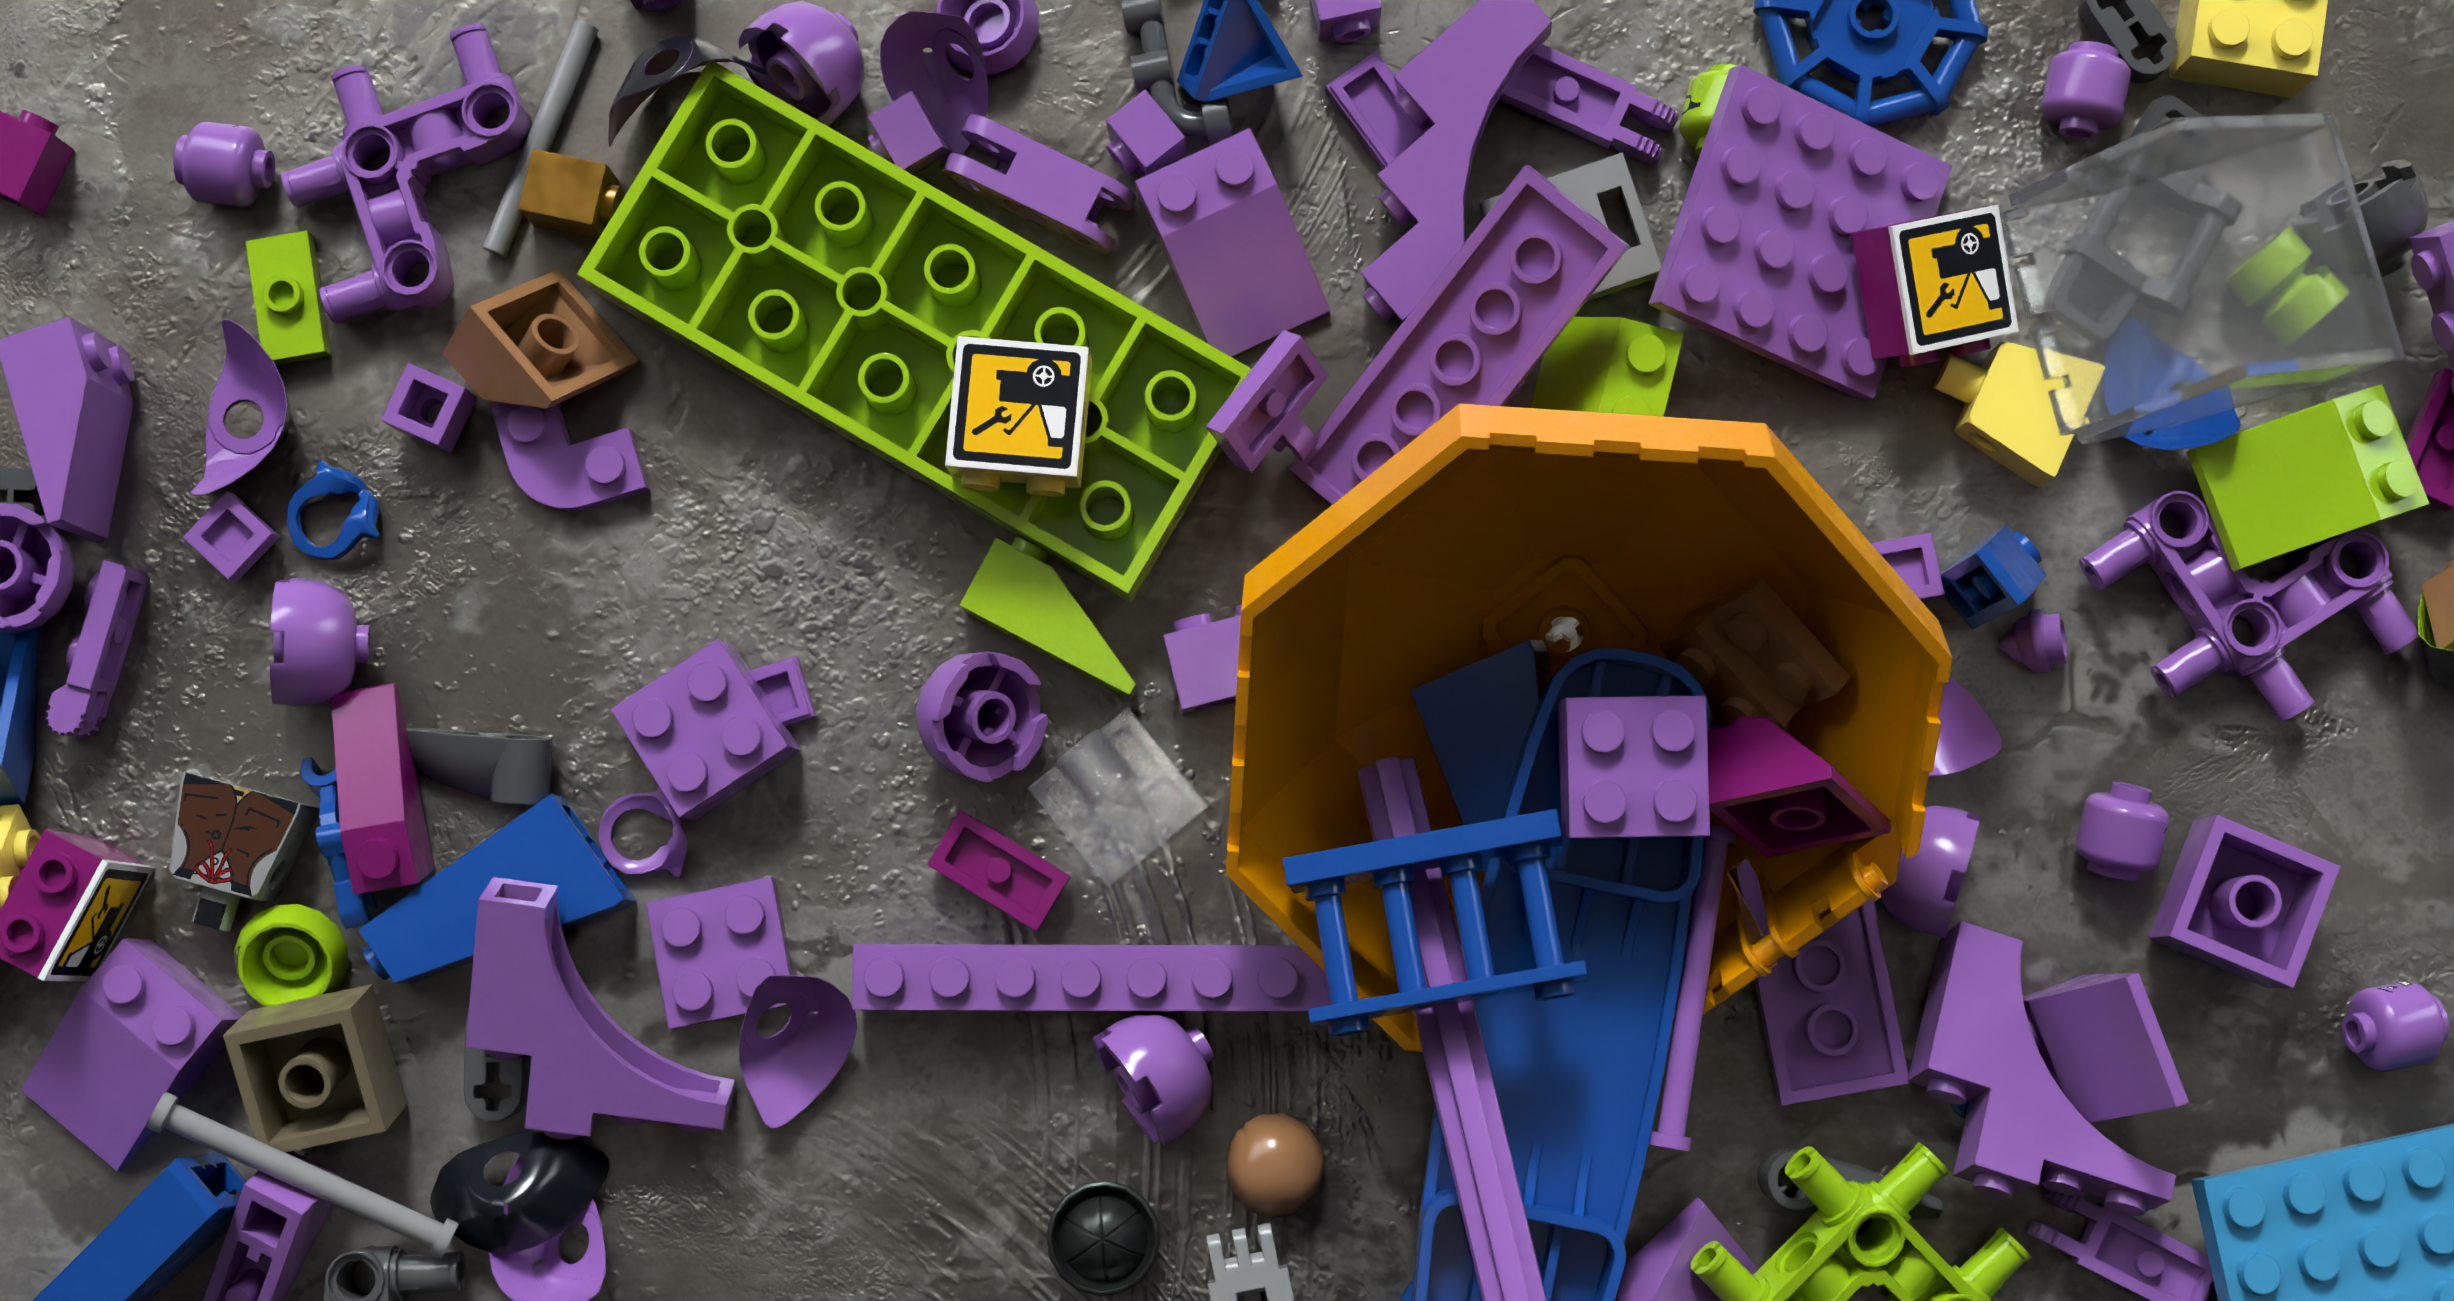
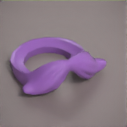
M660 787L656 791L634 793L617 798L605 810L599 824L598 840L602 853L612 867L627 875H645L668 870L674 877H680L688 848L687 837L681 828L683 818L678 817ZM634 809L647 810L656 816H663L665 819L672 821L673 836L668 839L667 845L660 847L651 857L640 861L630 860L622 856L616 849L613 841V828L616 822L624 813Z

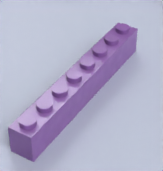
M853 944L852 1010L1308 1011L1309 1008L1331 1005L1326 973L1298 945Z

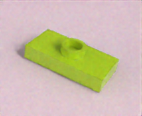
M305 230L245 241L260 345L275 365L331 356L325 309L319 291L321 282L314 235Z

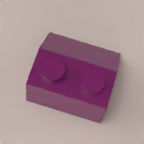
M1742 717L1732 721L1729 726L1707 730L1709 810L1765 858L1891 833L1890 820L1830 764L1767 717Z

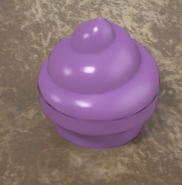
M2044 609L2029 611L2027 617H2022L2016 622L2013 631L2006 633L2002 637L1999 644L2000 650L2007 652L2014 661L2025 663L2028 669L2036 673L2052 672L2053 665L2067 664L2068 648L2062 614L2046 615Z

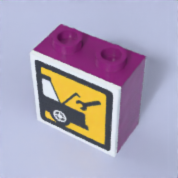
M1999 205L1957 211L1852 232L1872 358L1898 356L1900 367L1921 365L1938 361L1937 349L1951 346L1952 355L1954 356L1981 352L1991 349V337L2019 332Z
M44 830L0 910V959L42 981L87 982L106 959L155 868L94 836Z

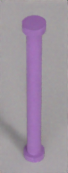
M1710 824V836H1704L1701 876L1693 893L1658 1132H1651L1649 1145L1690 1151L1692 1138L1685 1137L1724 869L1728 844H1735L1737 835L1729 827Z

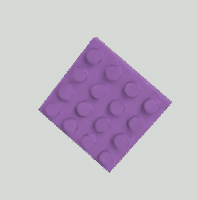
M1742 64L1730 68L1648 305L1861 401L1874 399L1888 357L1872 358L1852 232L1936 216L1952 166Z

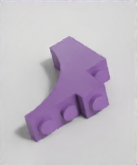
M493 877L478 899L466 1047L483 1049L487 1055L500 1059H514L522 1055L531 1056L525 1128L541 1130L547 1136L555 1139L567 1140L579 1136L590 1137L600 1114L610 1115L613 1120L625 1124H639L652 1120L675 1123L679 1129L688 1132H706L712 1128L723 1130L733 1104L735 1080L705 1074L662 1057L638 1042L602 1009L587 989L575 968L566 946L560 923L557 885Z
M1963 921L1956 924L1947 932L1945 939L1940 938L1907 1080L1908 1082L1926 1087V1094L1935 1100L1949 1104H1965L1966 1101H1969L1953 1176L1974 1182L1972 1189L1975 1192L2000 1200H2011L2013 1196H2017L2039 1185V1180L2042 1178L2041 1185L2048 1190L2066 1195H2080L2083 1191L2105 1198L2104 1206L2108 1209L2133 1216L2144 1215L2145 1212L2170 1202L2176 1175L2145 1163L2107 1139L2080 1114L2050 1074L2030 1030L2023 1002L2021 985V950L2023 941Z

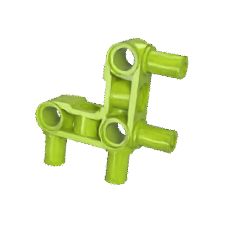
M1918 1142L1879 1183L1872 1180L1869 1184L1867 1182L1862 1184L1855 1181H1847L1817 1150L1811 1146L1804 1147L1788 1161L1785 1167V1174L1818 1210L1753 1275L1718 1241H1711L1699 1249L1694 1255L1690 1267L1721 1301H1847L1861 1286L1869 1287L1872 1283L1877 1287L1883 1285L1890 1292L1887 1298L1889 1301H1992L1990 1298L2004 1285V1282L2032 1256L2017 1240L2000 1227L1996 1234L1960 1268L1956 1265L1951 1267L1908 1223L1912 1218L1908 1213L1943 1176L1950 1172L1927 1147ZM1872 1218L1869 1228L1861 1235L1856 1236L1860 1225L1867 1219Z

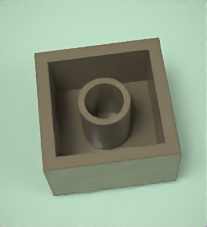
M373 984L248 1010L223 1035L253 1138L283 1152L386 1132L407 1105Z

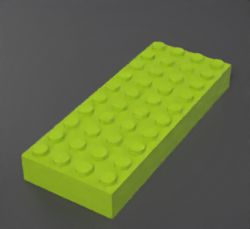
M715 61L707 62L577 273L585 284L601 297L1012 535L1038 546L1046 551L1050 557L1130 603L1134 600L1222 451V448L1206 428V425L1251 371L1250 367ZM958 336L1089 347L1093 363L1081 489L1065 487V496L1047 497L1027 493L1026 484L1000 482L999 491H977L961 487V478L951 477L945 466Z

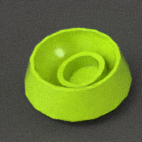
M300 904L275 905L255 914L241 929L234 949L236 972L247 993L263 1006H271L336 992L342 986L349 967L347 943L338 926L322 912Z

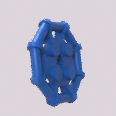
M1755 0L1753 9L1754 14L1761 18L1777 74V82L1871 127L1929 112L1937 116L1949 108L1948 98L1978 46L1987 42L1989 28L1981 22L1975 0H1948L1953 18L1940 17L1938 8L1936 7L1934 10L1931 0ZM1872 5L1879 6L1883 10L1880 20L1888 25L1887 28L1883 31L1875 28L1871 32L1863 29L1860 26L1861 20L1856 16V9L1867 12ZM1787 17L1805 19L1808 30L1807 41L1814 52L1800 62ZM1934 37L1948 38L1952 43L1932 76L1920 60ZM1821 65H1824L1856 83L1854 100L1809 74ZM1906 76L1915 88L1911 92L1870 102L1872 84H1885L1894 78Z

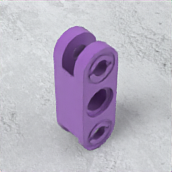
M970 114L961 131L962 136L974 146L998 158L999 161L995 169H992L964 155L950 153L941 170L942 174L951 182L976 196L1084 248L1108 255L1115 241L1106 232L1098 228V224L1095 222L1104 205L1112 209L1119 208L1130 211L1137 199L1135 193L1115 179L983 116Z

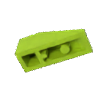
M1016 537L1012 545L996 538L960 603L963 611L1132 701L1138 691L1135 682L1053 567L1045 564L1049 554L1020 537Z

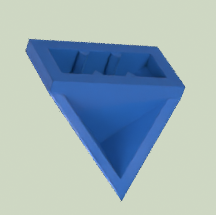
M1204 0L1177 82L1195 100L1210 102L1303 77L1258 0Z

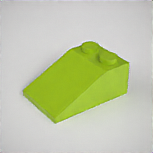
M2383 384L2320 403L2232 434L2219 442L2186 451L2233 572L2340 537L2352 531H2358L2429 504Z

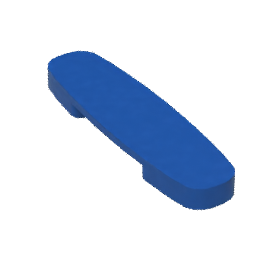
M1596 648L1571 658L1545 685L1522 744L1500 819L1557 809L1561 830L1558 703L1565 698L1705 696L1701 684L1682 665L1654 654L1624 648ZM1706 698L1707 730H1711V708ZM1704 836L1562 839V846L1550 848L1551 858L1545 860L1564 964L1585 960L1588 981L1575 983L1577 994L1559 999L1535 1001L1534 991L1531 990L1474 1000L1547 1301H1615L1626 1264L1624 1242L1645 1165L1666 1065L1682 974L1692 891L1696 888L1701 876ZM1509 855L1490 858L1486 867L1480 895L1495 976L1536 969L1518 866L1510 864ZM1435 1105L1419 1216L1411 1301H1482Z

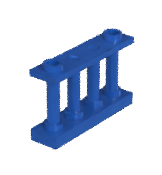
M1557 809L1282 858L1287 886L1294 894L1305 892L1306 901H1314L1331 1005L1309 1008L1310 1023L1316 1028L1328 1026L1329 1037H1340L1369 1031V1019L1531 990L1534 991L1535 1001L1553 1000L1577 994L1575 983L1588 981L1585 960L1564 964L1545 860L1551 858L1550 848L1563 845ZM1509 855L1510 864L1518 866L1536 969L1495 976L1476 872L1483 870L1481 860ZM1441 868L1442 877H1449L1468 981L1427 988L1408 884L1415 882L1413 872ZM1373 880L1374 889H1381L1399 993L1358 1000L1341 896L1347 894L1345 884Z

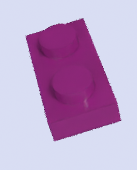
M2444 367L2435 372L2405 443L2429 505L2446 512L2454 508V394L2451 386L2454 374L2452 370Z
M962 810L958 812L927 863L929 867L1038 932L1071 879L1070 875Z

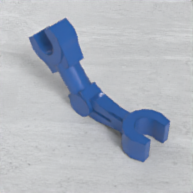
M312 757L304 758L300 773L310 790L317 797H320V826L316 828V840L324 858H327L335 881L333 887L340 919L345 930L365 925L372 921L370 913L376 912L378 907L373 891L353 894L340 832L336 767L329 774L322 775L320 767Z

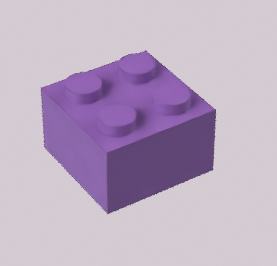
M720 638L610 709L678 817L695 821L802 751L788 728L783 725L776 715L778 713L760 685L751 676L750 669L736 647Z
M1706 696L1565 698L1558 703L1562 839L1710 836Z
M2219 815L2194 819L2148 938L2263 987L2294 988L2341 866Z

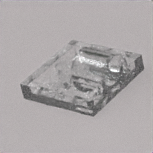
M1128 707L1101 729H1096L1076 743L1057 760L1054 767L1027 787L1108 888L1112 887L1208 809L1206 803Z

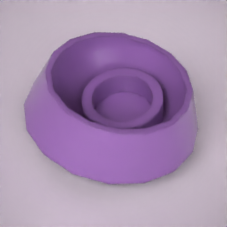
M939 0L934 10L936 13L962 16L976 30L984 55L987 75H995L1016 66L1030 52L1038 34L1039 10L1035 0ZM949 44L947 48L949 62L954 67L974 75V66L968 53L957 44Z

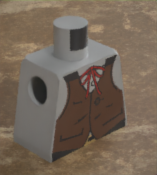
M184 772L180 785L169 871L171 877L202 885L191 922L230 932L241 896L254 900L273 902L278 897L318 817L320 808L209 777Z

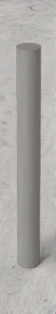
M581 20L574 21L482 248L492 254L506 258L523 217L518 207L532 150L550 151L598 33V29L589 23Z

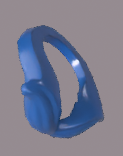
M324 461L318 463L317 475L298 489L288 503V530L295 546L305 554L317 559H340L349 553L362 538L370 537L376 539L380 535L376 528L379 515L378 501L368 490L366 484L358 475L347 470L332 467ZM349 491L357 493L360 501L352 508L335 542L329 546L321 547L314 545L306 538L302 531L300 518L302 509L309 500L315 496H328L332 493L339 495Z

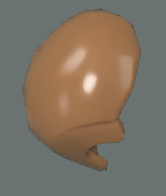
M1285 1113L1263 1114L1246 1122L1243 1128L1237 1130L1231 1141L1228 1153L1226 1178L1230 1189L1244 1209L1265 1218L1285 1217L1294 1215L1314 1199L1324 1174L1323 1147L1307 1123Z

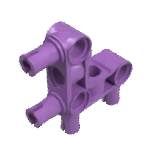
M468 24L450 33V39L465 80L462 88L385 115L382 112L369 70L366 66L352 65L334 72L331 78L347 123L341 136L343 141L333 148L332 156L281 173L286 194L292 205L296 206L297 209L348 191L353 197L374 263L371 265V271L319 289L326 313L335 324L384 306L390 311H402L410 307L421 309L435 308L442 304L451 294L454 282L449 253L443 236L433 228L423 195L427 192L426 185L432 183V176L472 162L477 166H481L524 146L532 127L531 116L521 102L515 81L508 74L501 72L487 29L483 24ZM500 107H508L510 109L508 119L503 125L493 129L485 128L486 118L491 111ZM389 148L390 157L388 162L378 170L368 171L367 164L371 155L379 149ZM418 263H429L430 270L424 282L418 286L406 287L408 271Z
M2173 491L2150 502L2127 518V522L2123 525L2124 531L2079 560L2082 572L2097 590L2106 588L2147 563L2151 566L2194 630V640L2151 667V673L2157 685L2170 698L2176 697L2217 670L2222 673H2240L2242 677L2249 675L2276 715L2278 721L2282 722L2294 717L2315 703L2283 656V653L2287 651L2285 645L2345 607L2347 609H2356L2385 654H2390L2419 637L2418 628L2389 588L2394 581L2391 579L2393 574L2388 568L2389 554L2385 544L2376 535L2367 531H2352L2311 548L2290 561L2291 568L2270 582L2267 580L2259 582L2257 578L2250 579L2244 569L2232 571L2211 514L2205 504L2196 495L2187 491ZM2162 509L2172 511L2180 518L2182 523L2180 539H2174L2162 530L2159 519ZM2341 549L2350 551L2356 557L2359 563V572L2356 579L2347 576L2342 571L2339 564ZM2235 616L2245 618L2253 628L2254 639L2249 647L2240 644L2233 635L2232 622Z

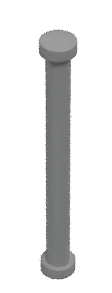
M168 1092L163 1094L147 1124L148 1129L159 1134L163 1129H167L432 1248L429 1255L438 1259H442L459 1223L449 1218L443 1224L177 1104L179 1097Z

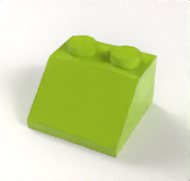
M1574 316L1543 355L1530 408L1664 417L1684 333L1622 317Z

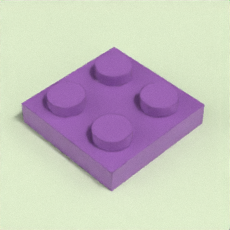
M774 877L645 902L668 1029L744 1015L755 988L767 976L793 975L777 883ZM777 1003L773 1006H770L767 1010L788 1005L785 1003Z

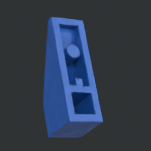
M2005 525L1940 574L1945 593L1944 596L1973 630L2019 606L2030 597L2047 576L2038 565L2042 561L2041 555L2024 534L2020 532L2013 534Z

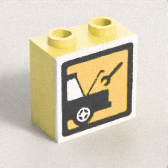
M958 336L945 466L952 478H961V487L977 491H999L1000 482L1026 484L1027 493L1047 497L1065 496V487L1081 489L1093 363L1089 347Z

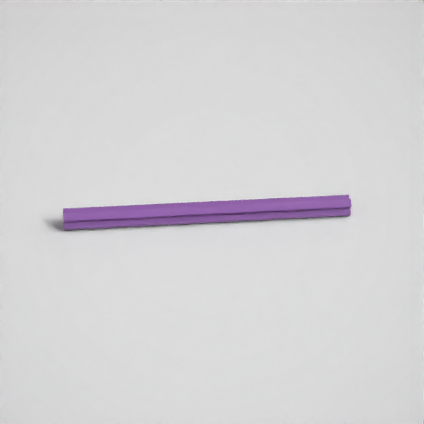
M1398 756L1376 760L1375 766L1361 768L1357 771L1373 842L1432 831L1415 758L1399 760ZM1441 868L1413 872L1415 882L1408 885L1426 987L1468 981ZM1474 1001L1413 1011L1482 1301H1547Z

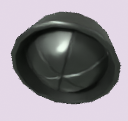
M1107 1180L1085 1183L1066 1194L1052 1212L1046 1234L1049 1258L1059 1276L1078 1291L1100 1297L1124 1293L1142 1282L1156 1262L1160 1245L1158 1220L1147 1200L1129 1186Z

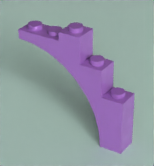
M1479 0L1394 75L1396 88L1400 91V94L1394 99L1396 105L1417 128L1425 122L1431 128L1377 174L1381 186L1385 189L1378 196L1383 206L1400 225L1405 224L1409 219L1415 223L1412 229L1361 272L1364 281L1370 286L1361 295L1385 323L1394 315L1403 323L1465 243V202L1472 162L1490 113L1517 70L1551 35L1552 21L1533 0ZM1524 381L1520 384V386L1516 389V391L1512 394V396L1508 399V401L1505 404L1509 403L1514 397H1516L1522 390L1525 389Z

